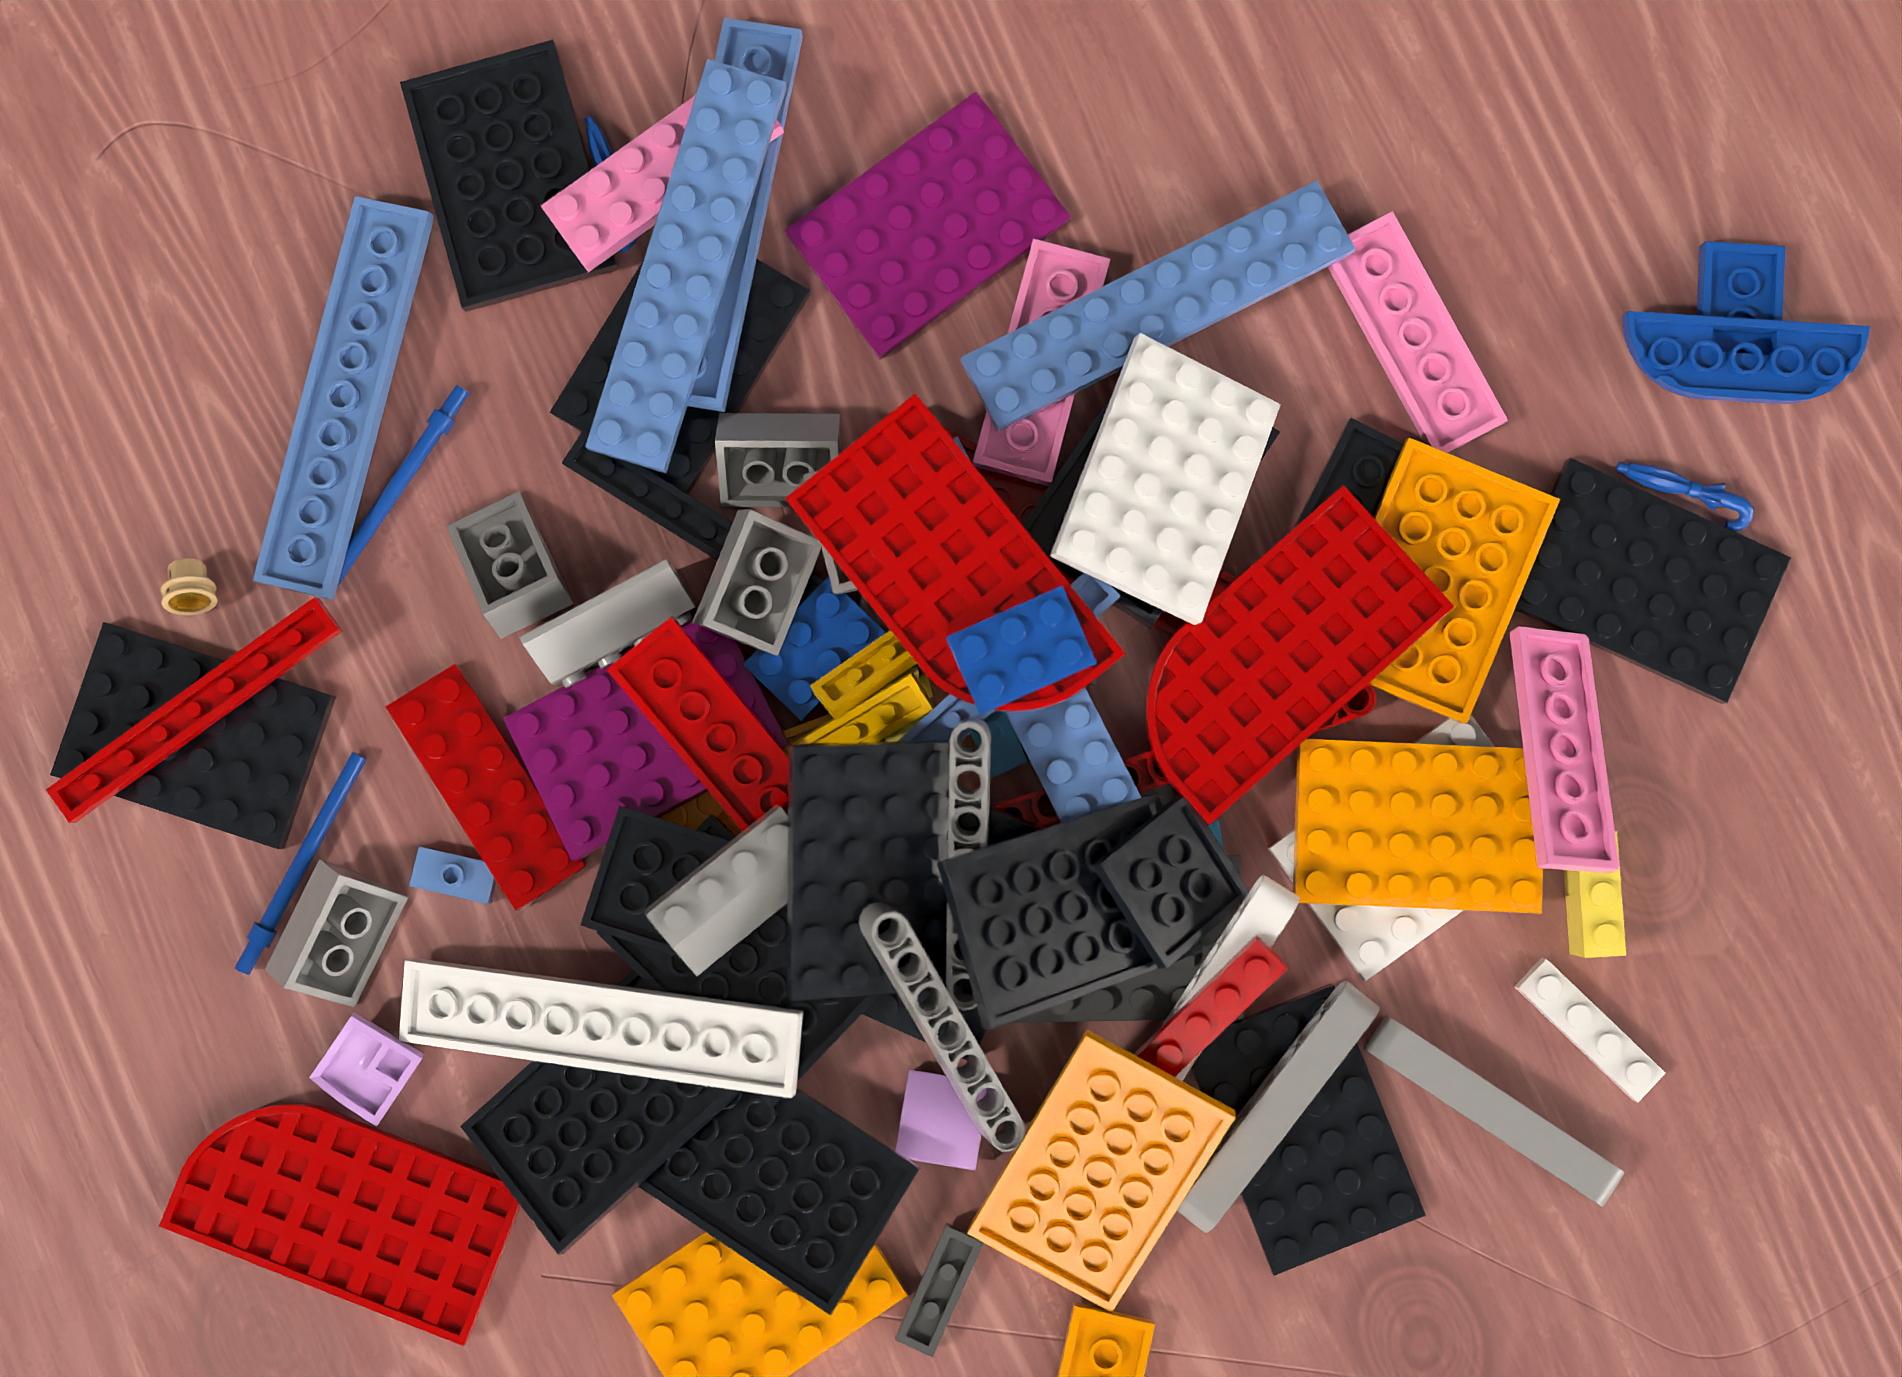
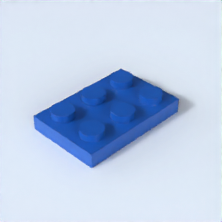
M827 577L796 609L778 656L757 649L743 665L799 720L803 721L821 703L814 695L810 685L886 632L845 593L834 595L830 578Z
M1063 586L946 637L980 715L1097 664Z

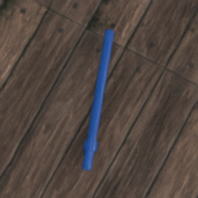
M456 384L439 410L434 409L426 421L429 423L428 427L350 539L338 586L442 434L447 435L456 423L453 418L470 395L468 391Z
M356 752L351 753L260 922H254L247 935L249 942L235 966V969L239 972L250 975L264 947H270L277 934V931L274 930L362 770L367 760L366 757Z

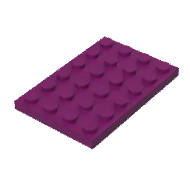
M974 92L785 230V233L880 360L1030 251L1033 239L1045 240L1068 223L1071 216L979 94Z
M692 622L682 626L783 748L787 747L789 742L756 677L743 665L746 658L738 642ZM610 666L604 669L599 667L587 673V678L567 689L563 686L503 718L570 859L575 862L607 845L619 806L659 818L708 792L695 774L606 670Z

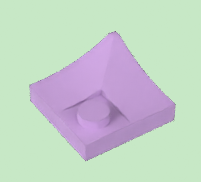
M353 1012L309 1078L348 1109L373 1125L378 1126L422 1060L424 1053L405 1042L399 1041L397 1037Z

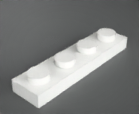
M1541 958L1514 986L1633 1101L1639 1102L1666 1074L1547 959Z

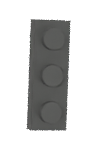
M947 1222L895 1336L896 1341L930 1357L934 1356L983 1246V1242Z

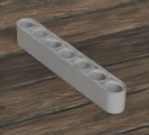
M975 717L961 720L953 730L950 738L948 858L989 846L991 734L987 724ZM965 728L976 729L982 737V744L972 749L965 747L960 741V731ZM965 770L975 771L981 778L980 787L973 790L964 788L959 782V774ZM965 812L974 813L978 816L981 826L974 831H967L960 826L958 816ZM947 901L946 989L958 1009L968 1010L976 1007L977 1003L974 993L964 994L957 989L955 984L959 979H969L962 951L956 945L958 937Z
M877 902L868 905L860 916L859 926L978 1131L1000 1151L1009 1152L1017 1149L1025 1136V1125L907 920L885 903ZM890 917L889 928L884 933L877 934L879 923L883 919ZM910 952L909 962L904 967L897 968L899 958L903 954ZM930 987L928 997L921 1002H917L919 993L924 988ZM949 1021L947 1031L937 1035L940 1025ZM969 1054L966 1064L957 1068L959 1060ZM987 1088L986 1095L976 1101L978 1093ZM1006 1121L1004 1128L996 1133L998 1125Z
M1347 980L1341 982L1333 990L1233 1120L1176 1211L1204 1233L1210 1232L1217 1225L1372 1023L1379 1012V1005Z
M1385 1015L1364 1050L1601 1207H1604L1625 1174L1621 1169L1387 1015Z

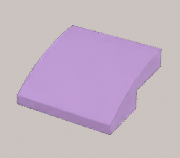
M909 1070L896 1152L909 1160L975 1171L981 1133L972 1121L947 1076ZM987 1088L978 1093L976 1101L986 1095Z

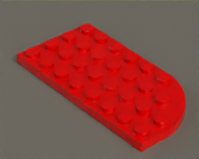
M913 394L785 498L928 678L938 687L958 699L975 705L946 637L1060 586H1063L1097 664L994 710L1028 711L1049 707L1065 701L1081 691L1126 654L916 394Z
M1343 485L1208 604L1201 623L1193 625L1187 622L1165 645L1151 674L1146 699L1148 738L1158 767L1177 792L1183 795L1207 825H1210L1455 606Z
M282 1103L261 1107L228 1121L213 1131L196 1147L181 1169L159 1227L448 1341L465 1346L521 1206L496 1174L319 1105Z

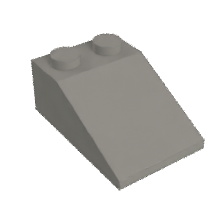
M519 491L447 526L482 614L500 639L574 604L556 563Z

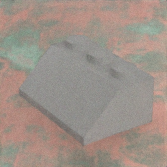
M719 413L715 447L721 507H791L785 498L805 482L803 474L822 469L841 453L840 414Z
M738 510L692 623L729 639L778 656L822 548L821 543L814 537L753 510Z
M319 859L265 971L283 988L355 1007L408 897L355 870Z

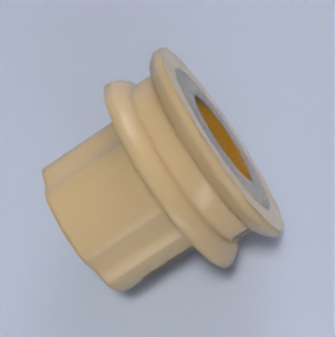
M185 558L169 564L168 580L162 584L160 589L163 596L161 604L164 609L178 615H196L210 611L216 606L218 602L215 595L217 588L215 583L207 578L206 566L202 561Z

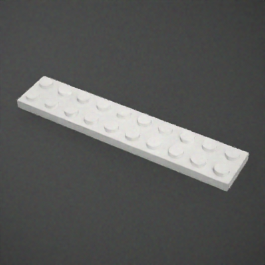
M410 958L405 960L399 1041L792 1098L796 1094L803 1011Z

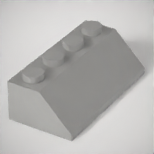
M665 559L519 638L550 684L556 686L564 684L567 689L587 678L585 672L599 665L601 669H604L615 663L622 657L621 653L636 646L671 616H674L681 626L692 622V615L696 614L698 606L679 570Z
M775 805L644 910L648 919L696 976L788 903V815L780 806Z

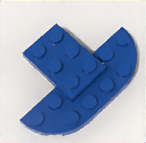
M1708 241L1699 246L1696 315L1627 311L1622 315L1624 338L1632 358L1642 372L1658 386L1687 398L1769 404L1801 403L1819 397L1834 389L1859 364L1867 346L1870 326L1782 321L1785 246Z

